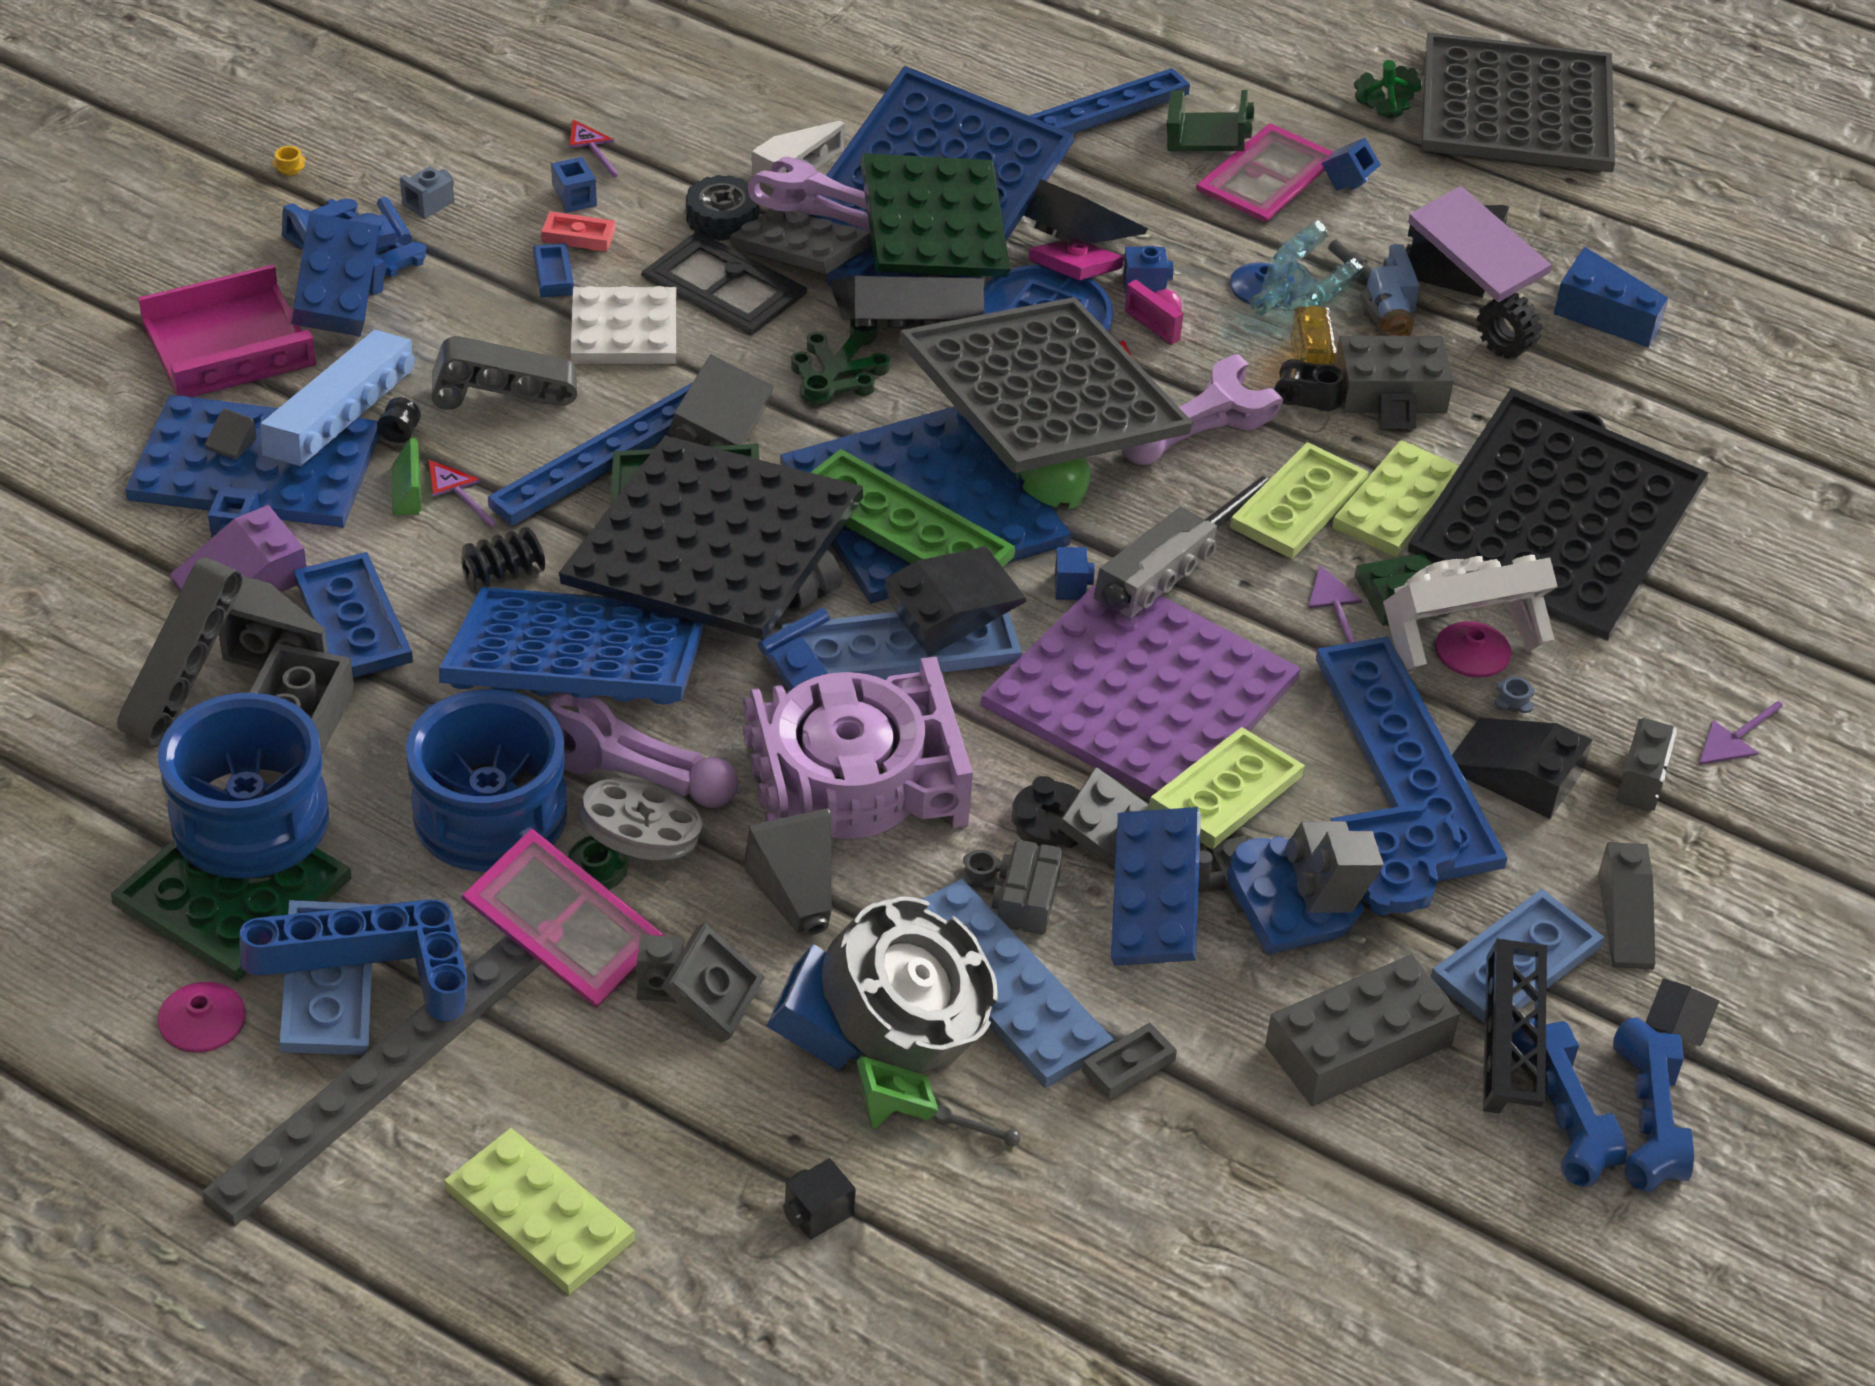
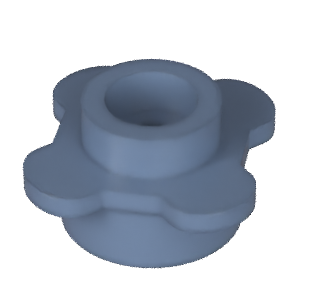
M1509 677L1497 684L1496 689L1499 692V697L1495 699V705L1499 709H1507L1512 712L1520 711L1521 713H1529L1533 710V704L1530 700L1534 696L1535 690L1527 680L1521 677Z

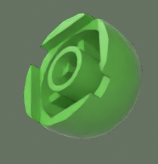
M1080 458L1018 472L1016 477L1018 479L1021 476L1025 480L1022 487L1037 500L1057 508L1060 502L1070 503L1068 509H1073L1081 504L1087 492L1091 479V469L1087 459Z

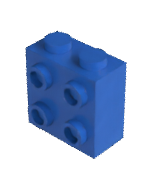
M812 944L794 964L766 1026L839 1071L850 1058L856 1061L863 1052L844 1037L839 1023L824 997L822 967L826 952Z

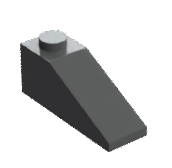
M1607 842L1598 878L1612 965L1618 968L1654 969L1656 964L1654 889L1648 844Z

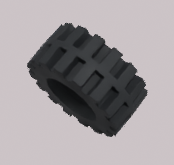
M1514 293L1500 302L1492 299L1479 310L1480 314L1476 319L1480 323L1477 325V331L1483 334L1480 336L1482 342L1487 341L1488 345L1486 347L1490 351L1494 349L1495 355L1500 357L1504 354L1506 359L1518 357L1535 345L1542 335L1539 333L1542 330V324L1538 323L1541 317L1539 314L1534 313L1536 307L1533 304L1529 306L1526 297L1519 298V293ZM1504 318L1512 325L1514 332L1507 326Z

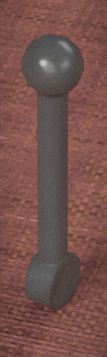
M939 1106L938 1111L934 1114L936 1123L940 1125H947L951 1122L1003 1139L1008 1146L1018 1145L1021 1139L1019 1132L1014 1129L1003 1131L954 1115L947 1106Z

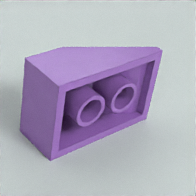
M267 505L233 519L174 570L170 577L178 590L181 591L194 564L200 558L208 557L240 571L242 576L271 583L280 592L297 586L294 570L307 567L305 550L272 508Z

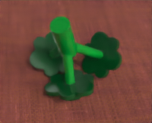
M1386 60L1383 63L1382 79H1374L1371 73L1366 72L1361 75L1360 79L1354 82V87L1357 90L1355 98L1361 104L1366 103L1369 108L1376 107L1378 115L1394 118L1401 116L1403 111L1411 108V103L1408 101L1414 98V93L1422 89L1423 83L1417 77L1418 71L1415 68L1408 69L1405 66H1398L1396 68L1393 60ZM1383 86L1387 88L1388 99H1385L1386 96L1382 90Z

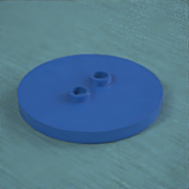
M1042 265L1013 268L1007 277H993L984 285V314L1076 297L1110 333L1113 321V306L1106 291L1092 279L1077 280Z

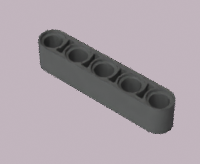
M202 557L194 564L120 711L117 726L121 732L151 746L157 747L160 745L163 735L177 719L241 590L243 576L240 571L208 557Z

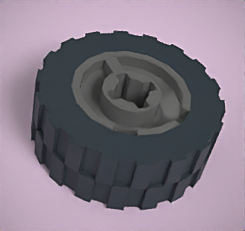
M729 175L705 177L701 181H696L692 187L690 186L688 194H686V221L689 223V228L695 232L700 231L717 241L730 240V235L740 230L743 224L759 218V204L750 198L748 183L742 178H735Z

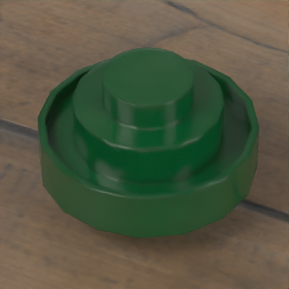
M592 836L584 837L576 842L568 853L569 859L608 890L620 884L627 875L629 867L627 855L603 845Z

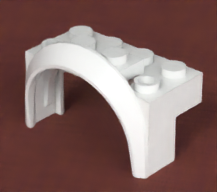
M1527 555L1514 559L1512 561L1513 564L1501 566L1500 561L1497 559L1483 561L1482 556L1468 559L1444 560L1421 569L1408 579L1403 586L1395 588V594L1383 603L1395 650L1408 674H1411L1413 670L1420 666L1427 665L1416 622L1423 618L1503 603L1516 622L1527 652L1540 649L1555 640L1543 597L1558 587L1551 559L1536 560L1535 555Z

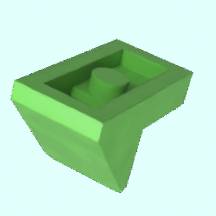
M861 1056L857 1060L862 1096L872 1129H876L894 1111L929 1120L938 1111L928 1076L865 1056Z

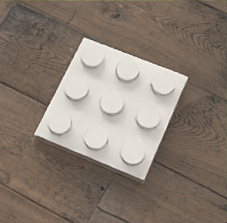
M573 287L571 362L573 364H676V287Z

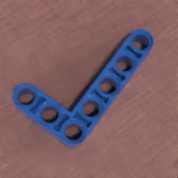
M429 899L261 917L247 921L240 929V965L249 974L271 975L415 958L425 1006L429 1015L440 1021H451L460 1017L465 1010L467 974L452 911L442 901Z

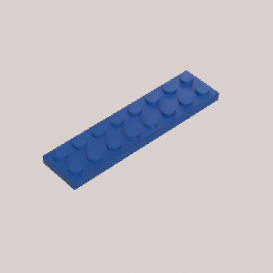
M1389 637L1318 648L1315 660L1391 808L1404 805L1427 806L1426 812L1437 814L1444 820L1446 815H1448L1459 827L1462 841L1456 865L1450 871L1438 873L1437 882L1505 869L1507 856Z

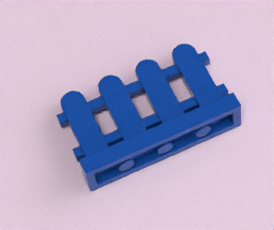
M347 198L338 201L330 199L326 201L325 206L312 211L302 209L296 204L291 203L283 206L282 237L303 250L304 242L291 220L292 216L298 212L303 213L307 221L309 212L348 220L361 219L377 214L364 213L357 215L358 203L353 199ZM398 242L395 245L376 248L369 293L375 295L383 291L385 275L393 277L402 268L412 264L417 267L423 265L426 258V246L420 242H411L408 245H401Z

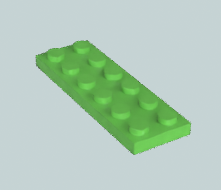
M839 449L810 472L863 486V499L847 520L845 526L911 564L922 559L985 546L1002 567L1014 558V545L842 449Z

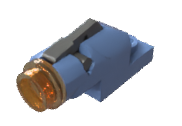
M1403 244L1390 245L1388 258L1383 260L1382 267L1372 269L1366 289L1361 291L1360 299L1369 311L1370 317L1384 336H1410L1413 331L1414 319L1411 313L1415 312L1420 285Z

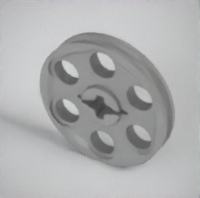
M613 778L592 784L586 789L579 810V819L582 826L594 839L615 851L643 859L669 860L689 854L696 847L702 829L701 816L688 800L668 788L637 779Z

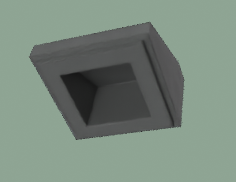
M223 409L205 443V449L237 460L257 439L254 420L229 409Z

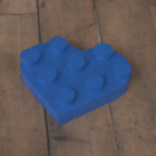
M1404 805L1331 818L1330 821H1346L1349 831L1373 832L1384 864L1363 896V899L1369 903V908L1373 913L1377 915L1409 913L1431 905L1438 873L1454 869L1462 841L1459 827L1451 817L1446 815L1444 820L1437 814L1426 812L1427 806Z
M1276 836L1272 839L1252 838L1239 844L1231 856L1230 866L1227 870L1230 887L1267 955L1337 939L1348 933L1364 909L1363 903L1360 901L1353 912L1308 913L1304 898L1298 892L1297 876L1293 864L1287 857L1288 839L1281 836Z

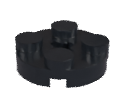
M1040 776L1034 779L1032 785L1025 787L1017 794L1012 806V823L1014 822L1016 825V833L1020 839L1036 843L1037 846L1044 844L1057 847V845L1070 843L1069 848L1078 845V842L1056 826L1080 790L1072 785L1054 781V779L1048 776ZM1054 812L1059 814L1060 817L1054 815L1049 819L1045 817V813Z

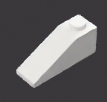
M836 121L773 136L752 151V177L763 170L771 171L773 163L782 157L798 159L810 163L815 169L819 168L844 150L845 123ZM782 168V173L790 172L787 168ZM761 182V183L767 185L768 187L774 189V186H771V185H768V184H766V183H764V182Z

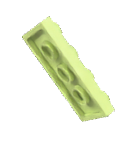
M1400 440L1333 519L1332 528L1397 557L1409 543L1459 465Z
M1307 442L1232 516L1230 528L1293 559L1367 480L1368 471Z
M1241 727L1151 796L1148 809L1161 810L1198 807L1201 813L1200 842L1214 849L1302 778L1305 765Z
M512 1128L508 1129L444 1180L445 1191L568 1296L635 1241V1230Z

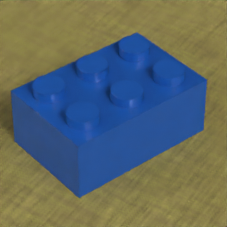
M309 212L291 324L361 337L366 316L379 225Z

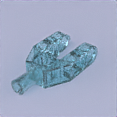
M1316 220L1282 244L1270 261L1262 284L1264 290L1252 296L1249 304L1252 310L1261 304L1263 305L1255 312L1260 316L1265 315L1277 304L1283 311L1317 309L1350 285L1363 272L1365 267L1356 258H1353L1344 265L1341 263L1337 265L1324 280L1312 278L1308 269L1298 261L1315 250L1328 237L1326 226L1320 220Z

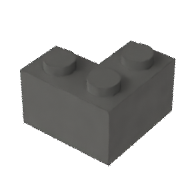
M1301 821L1287 843V857L1293 864L1297 876L1298 892L1304 898L1308 913L1353 912L1384 866L1373 832L1349 831L1346 821Z

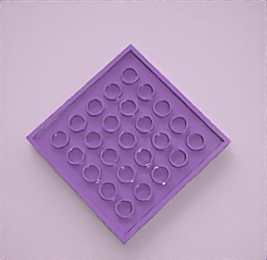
M1095 584L982 694L981 706L1090 766L1099 768L1112 778L1151 798L1156 792L1239 728L1243 727L1250 732L1299 679L1301 668L1161 595L1153 601L1149 608H1143L1132 618L1122 614L1121 611H1111L1103 603L1093 598L1096 588Z

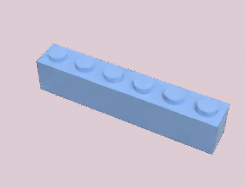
M373 330L260 423L262 455L302 466L404 377L411 373L415 363V358L412 354V340L378 330Z

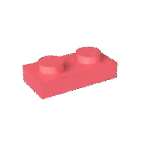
M550 211L541 231L542 242L551 244L565 243L567 246L586 248L593 251H608L615 234V221Z

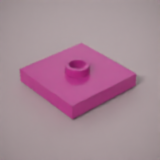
M1075 239L1073 245L1059 240L1030 248L1028 259L1074 279L1083 280L1119 270L1123 267L1124 257Z

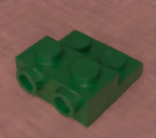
M1425 553L1356 566L1355 578L1382 626L1389 625L1383 602L1395 594V588L1403 586L1414 574L1431 565Z

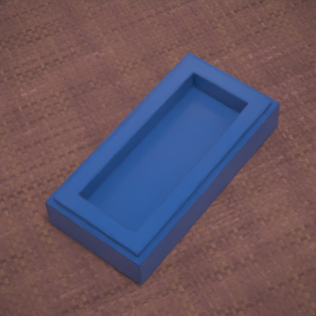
M567 244L533 246V258L540 298L573 295L574 282Z

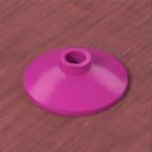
M1462 621L1450 624L1439 633L1436 640V652L1439 659L1449 669L1461 675L1478 678L1493 676L1503 671L1510 662L1511 646L1506 637L1497 629L1483 623Z
M216 982L193 983L176 990L163 1002L158 1013V1027L162 1037L171 1046L186 1052H208L228 1044L239 1034L245 1023V1006L239 994L226 985Z

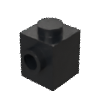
M829 1158L809 1170L805 1169L797 1172L786 1182L785 1204H783L785 1216L793 1227H800L811 1240L855 1214L856 1188Z

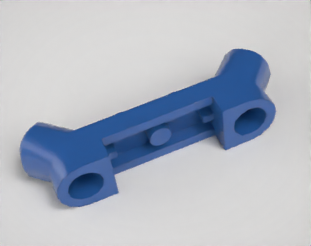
M1639 1017L1629 1018L1617 1029L1613 1038V1049L1640 1071L1636 1078L1635 1092L1636 1098L1643 1100V1107L1639 1115V1131L1642 1134H1646L1647 1142L1628 1156L1625 1161V1175L1627 1180L1636 1189L1651 1192L1667 1179L1689 1181L1693 1172L1694 1144L1692 1129L1674 1127L1670 1085H1675L1684 1060L1683 1047L1679 1034L1658 1033Z
M1512 1019L1513 1027L1517 1023L1514 1019ZM1532 1019L1530 1023L1534 1026V1020ZM1561 1021L1546 1024L1545 1095L1549 1096L1555 1108V1118L1558 1126L1561 1129H1565L1571 1141V1145L1561 1161V1171L1571 1183L1577 1186L1589 1187L1595 1184L1604 1168L1625 1163L1627 1156L1625 1138L1613 1113L1596 1115L1573 1069L1579 1044L1568 1023ZM1522 1028L1512 1035V1043L1524 1056L1534 1049V1041ZM1534 1057L1529 1061L1532 1065H1534Z

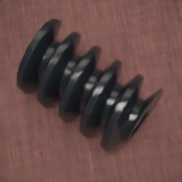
M529 527L521 528L518 534L515 531H509L505 534L504 538L501 535H495L491 538L490 542L487 539H480L476 546L472 543H466L462 548V571L466 584L472 592L476 591V579H480L484 587H490V575H494L498 583L501 584L505 581L504 571H508L512 579L515 580L519 577L518 567H522L528 576L533 573L532 563H536L540 571L543 572L545 570L546 563L542 546L535 533Z

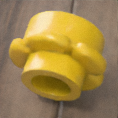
M283 146L276 150L272 164L283 175L292 176L304 168L305 157L299 148Z

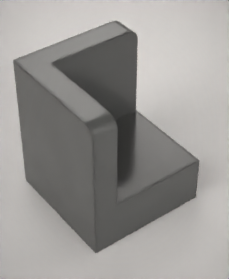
M1663 978L1645 1023L1651 1028L1669 1034H1679L1681 1039L1701 1046L1720 1000L1691 986Z

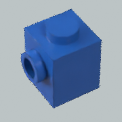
M1366 137L1337 149L1321 163L1337 191L1347 186H1350L1351 190L1358 188L1368 181L1367 177L1381 166Z
M1125 247L1122 270L1125 294L1127 292V284L1134 280L1139 281L1154 293L1158 290L1166 289L1167 281L1173 280L1174 268L1173 261L1167 260L1165 247Z

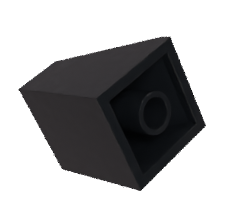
M1484 205L1506 225L1510 206ZM1410 224L1408 237H1412L1413 240L1412 244H1407L1406 252L1417 280L1483 298L1486 291Z

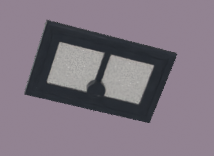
M696 231L641 272V276L660 286L676 287V295L751 335L807 294V287L700 231Z

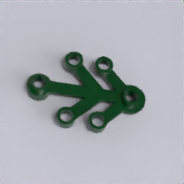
M850 320V337L835 356H833L827 345V336L824 333L812 332L807 336V351L817 355L824 370L822 373L815 372L812 367V356L807 352L799 351L791 356V370L794 373L800 374L803 379L799 394L804 401L813 405H822L831 401L834 394L854 390L858 395L867 396L874 392L875 378L869 373H859L854 378L836 381L835 379L838 376L868 370L877 376H882L889 372L890 358L883 353H875L870 357L851 360L862 345H869L876 338L877 321L875 327H855V320Z

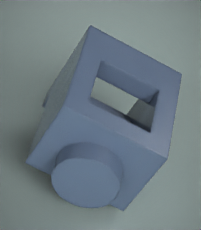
M429 166L410 178L406 175L400 177L402 205L424 219L454 202V180L445 169L438 171Z

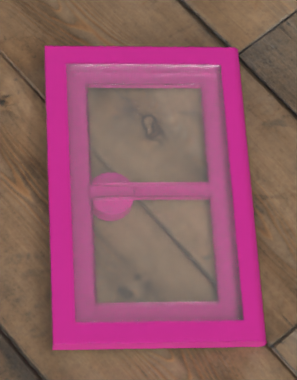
M1269 123L1252 139L1246 142L1245 151L1234 152L1196 185V190L1254 218L1267 222L1325 171L1321 163L1334 152Z
M530 829L461 897L470 907L596 1009L637 968L641 934L665 936L533 829Z

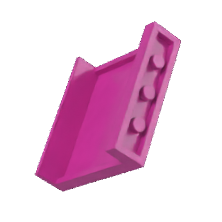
M274 264L138 297L142 325L175 394L178 396L194 397L316 365L313 337L309 329L302 331L300 326L291 324L292 310L277 284Z

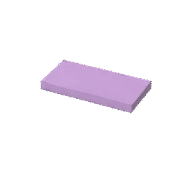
M1462 186L1409 214L1408 223L1497 302L1504 300L1550 273L1551 264Z

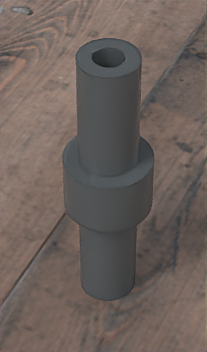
M1337 239L1333 240L1329 244L1328 250L1344 262V268L1354 276L1359 275L1368 283L1372 268L1367 265L1368 261L1358 252L1350 251Z

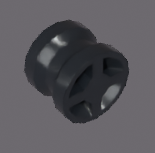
M402 397L393 398L388 402L385 413L380 416L377 428L385 439L394 443H405L410 439L414 427L419 423L421 412L412 401Z

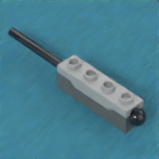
M1264 476L1260 477L1206 519L1182 507L1176 509L1099 568L1093 598L1103 603L1107 609L1121 611L1122 614L1129 618H1132L1143 608H1149L1158 596L1163 592H1169L1178 580L1184 576H1189L1197 565L1203 561H1208L1212 557L1217 545L1216 541H1214L1216 529L1229 520L1269 479Z

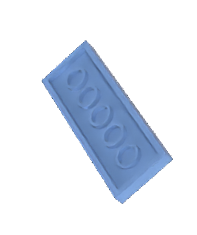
M896 612L830 619L828 622L802 635L828 674L853 672L887 679L893 675L920 672L921 658H928V655ZM1008 612L930 657H937L941 672L1011 665L1021 658L1022 652ZM783 624L782 629L790 624Z
M963 878L922 899L930 902L926 908L927 910L939 915L946 921L955 916L978 940L995 974L998 998L997 1002L991 1006L988 1020L991 1024L989 1027L1044 1088L1081 1069L1084 1060L1114 1043V1039Z

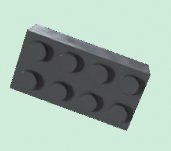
M1411 954L1271 1013L1265 1046L1308 1103L1314 1106L1451 1046L1460 1012Z

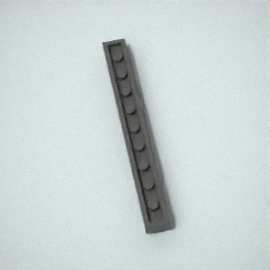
M505 936L466 969L465 1010L460 1017L451 1021L434 1019L429 1015L424 1004L202 1191L204 1203L236 1226L539 967L541 963L509 937Z

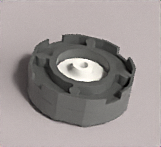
M901 896L869 904L837 935L828 947L824 957L822 985L824 997L828 1001L843 1035L848 1041L872 1059L921 1073L951 1064L985 1033L991 1024L988 1021L991 1006L997 1002L998 998L995 974L978 940L959 919L953 916L949 921H946L939 915L926 909L930 902L914 897Z

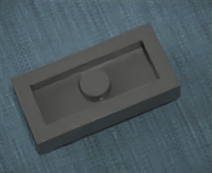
M1148 1023L1084 1060L1082 1072L1110 1100L1174 1062L1177 1049L1151 1023Z

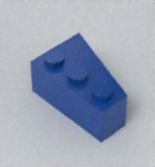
M1584 246L1561 281L1553 314L1649 348L1660 330L1668 297Z

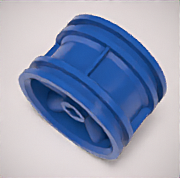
M479 689L447 697L428 708L415 721L406 742L408 775L413 787L411 795L413 822L420 842L433 856L444 863L460 869L487 872L530 829L535 830L552 845L556 843L567 821V791L563 778L565 768L564 739L557 719L545 706L528 696L516 692L499 689ZM493 764V767L479 768L474 772L470 768L479 765ZM523 770L535 776L534 779L520 788H517V785L512 782ZM440 784H444V785H446V786H449V787H452V788H454V789L461 790V791H460V793H457V792L451 791V790H449V789H447V788L441 786Z
M261 693L222 695L201 702L185 711L169 726L163 735L158 750V762L162 785L168 797V816L172 837L182 856L197 868L228 878L263 877L283 871L302 861L323 839L329 823V805L326 785L321 775L323 760L319 733L313 720L295 704L276 696ZM260 769L282 773V775L271 784L263 781L259 771ZM230 773L232 775L224 790L210 784V782Z

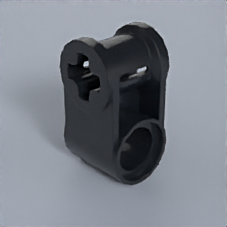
M1297 359L1287 360L1281 365L1279 371L1281 379L1276 382L1274 390L1283 398V404L1315 408L1320 411H1332L1340 406L1344 373L1340 368L1334 365L1315 364ZM1296 369L1294 378H1291L1292 370ZM1291 386H1292V387H1293V393H1292V395L1290 396V395H1289V391H1290V388H1291Z

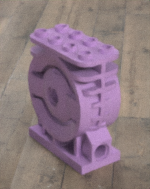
M937 657L921 658L920 672L889 676L886 680L862 673H830L809 679L797 685L787 694L782 685L774 686L773 702L763 703L759 688L751 689L750 698L743 699L745 719L749 722L748 725H743L744 742L747 749L753 748L754 754L750 755L753 777H760L761 783L758 784V796L761 807H768L769 813L765 815L766 822L829 808L831 813V838L857 839L880 834L899 824L909 814L922 820L949 816L952 828L968 826L973 772ZM801 743H802V746H803V751H804V753L802 752V750H801L800 747H799V745H800ZM894 747L896 751L891 756L892 748ZM883 767L885 773L879 775L878 770Z

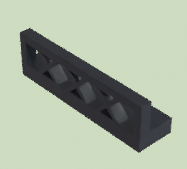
M1497 938L1486 956L1483 1111L1500 1114L1507 1102L1542 1107L1545 1103L1547 945ZM1514 954L1535 957V971L1525 978L1513 965ZM1513 980L1517 983L1515 987H1513ZM1533 980H1535V987L1531 984ZM1522 989L1535 1002V1009L1527 1016H1524L1513 1004V996ZM1512 1018L1517 1022L1513 1027ZM1532 1019H1534V1026L1530 1023ZM1521 1028L1534 1041V1049L1525 1056L1512 1043V1035ZM1533 1057L1534 1066L1529 1062ZM1512 1058L1516 1061V1063L1513 1066H1511ZM1519 1068H1522L1533 1080V1092L1512 1090L1511 1075Z

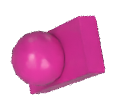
M1137 280L1127 284L1124 311L1171 345L1180 341L1184 313L1181 312L1182 302L1177 293L1169 289L1158 290L1154 293Z

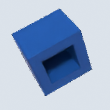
M1057 547L1054 571L1056 600H1079L1086 593L1087 585H1094V563H1088L1086 547Z

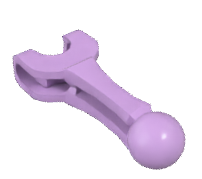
M782 157L773 163L771 171L763 170L749 180V196L759 205L777 211H800L801 213L834 218L870 232L868 214L866 212L843 206L821 196L839 199L867 209L864 191L832 180L824 174L817 172L810 163L791 157ZM785 167L790 172L782 173V168ZM760 182L774 186L773 194L767 195L763 193L759 186Z
M1234 354L1215 363L1207 389L1190 402L1179 407L1193 422L1190 434L1121 450L1124 456L1132 463L1148 465L1157 461L1163 452L1175 443L1207 429L1228 425L1240 430H1254L1269 422L1278 414L1283 398L1272 388L1254 391L1242 386L1241 384L1249 364L1239 354Z
M555 692L550 697L549 711L554 715L561 727L564 746L572 748V750L564 751V769L576 774H587L598 768L638 776L667 787L682 797L690 794L696 803L706 808H720L734 798L738 789V776L733 766L726 760L718 757L703 758L699 752L683 750L655 740L635 730L622 720L615 718L609 707L596 696L576 698L571 693ZM561 706H573L579 713L563 709Z

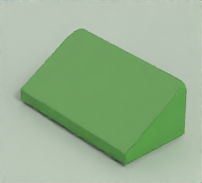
M416 438L409 439L392 465L393 515H413L421 512L420 457L418 440Z

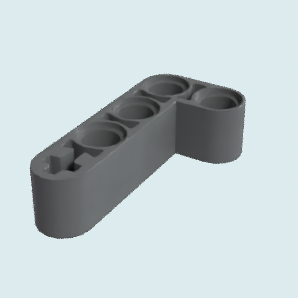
M453 336L443 341L432 371V401L440 409H456L463 403L468 387L547 404L565 406L574 402L577 397L576 367L571 361L563 358L466 337Z

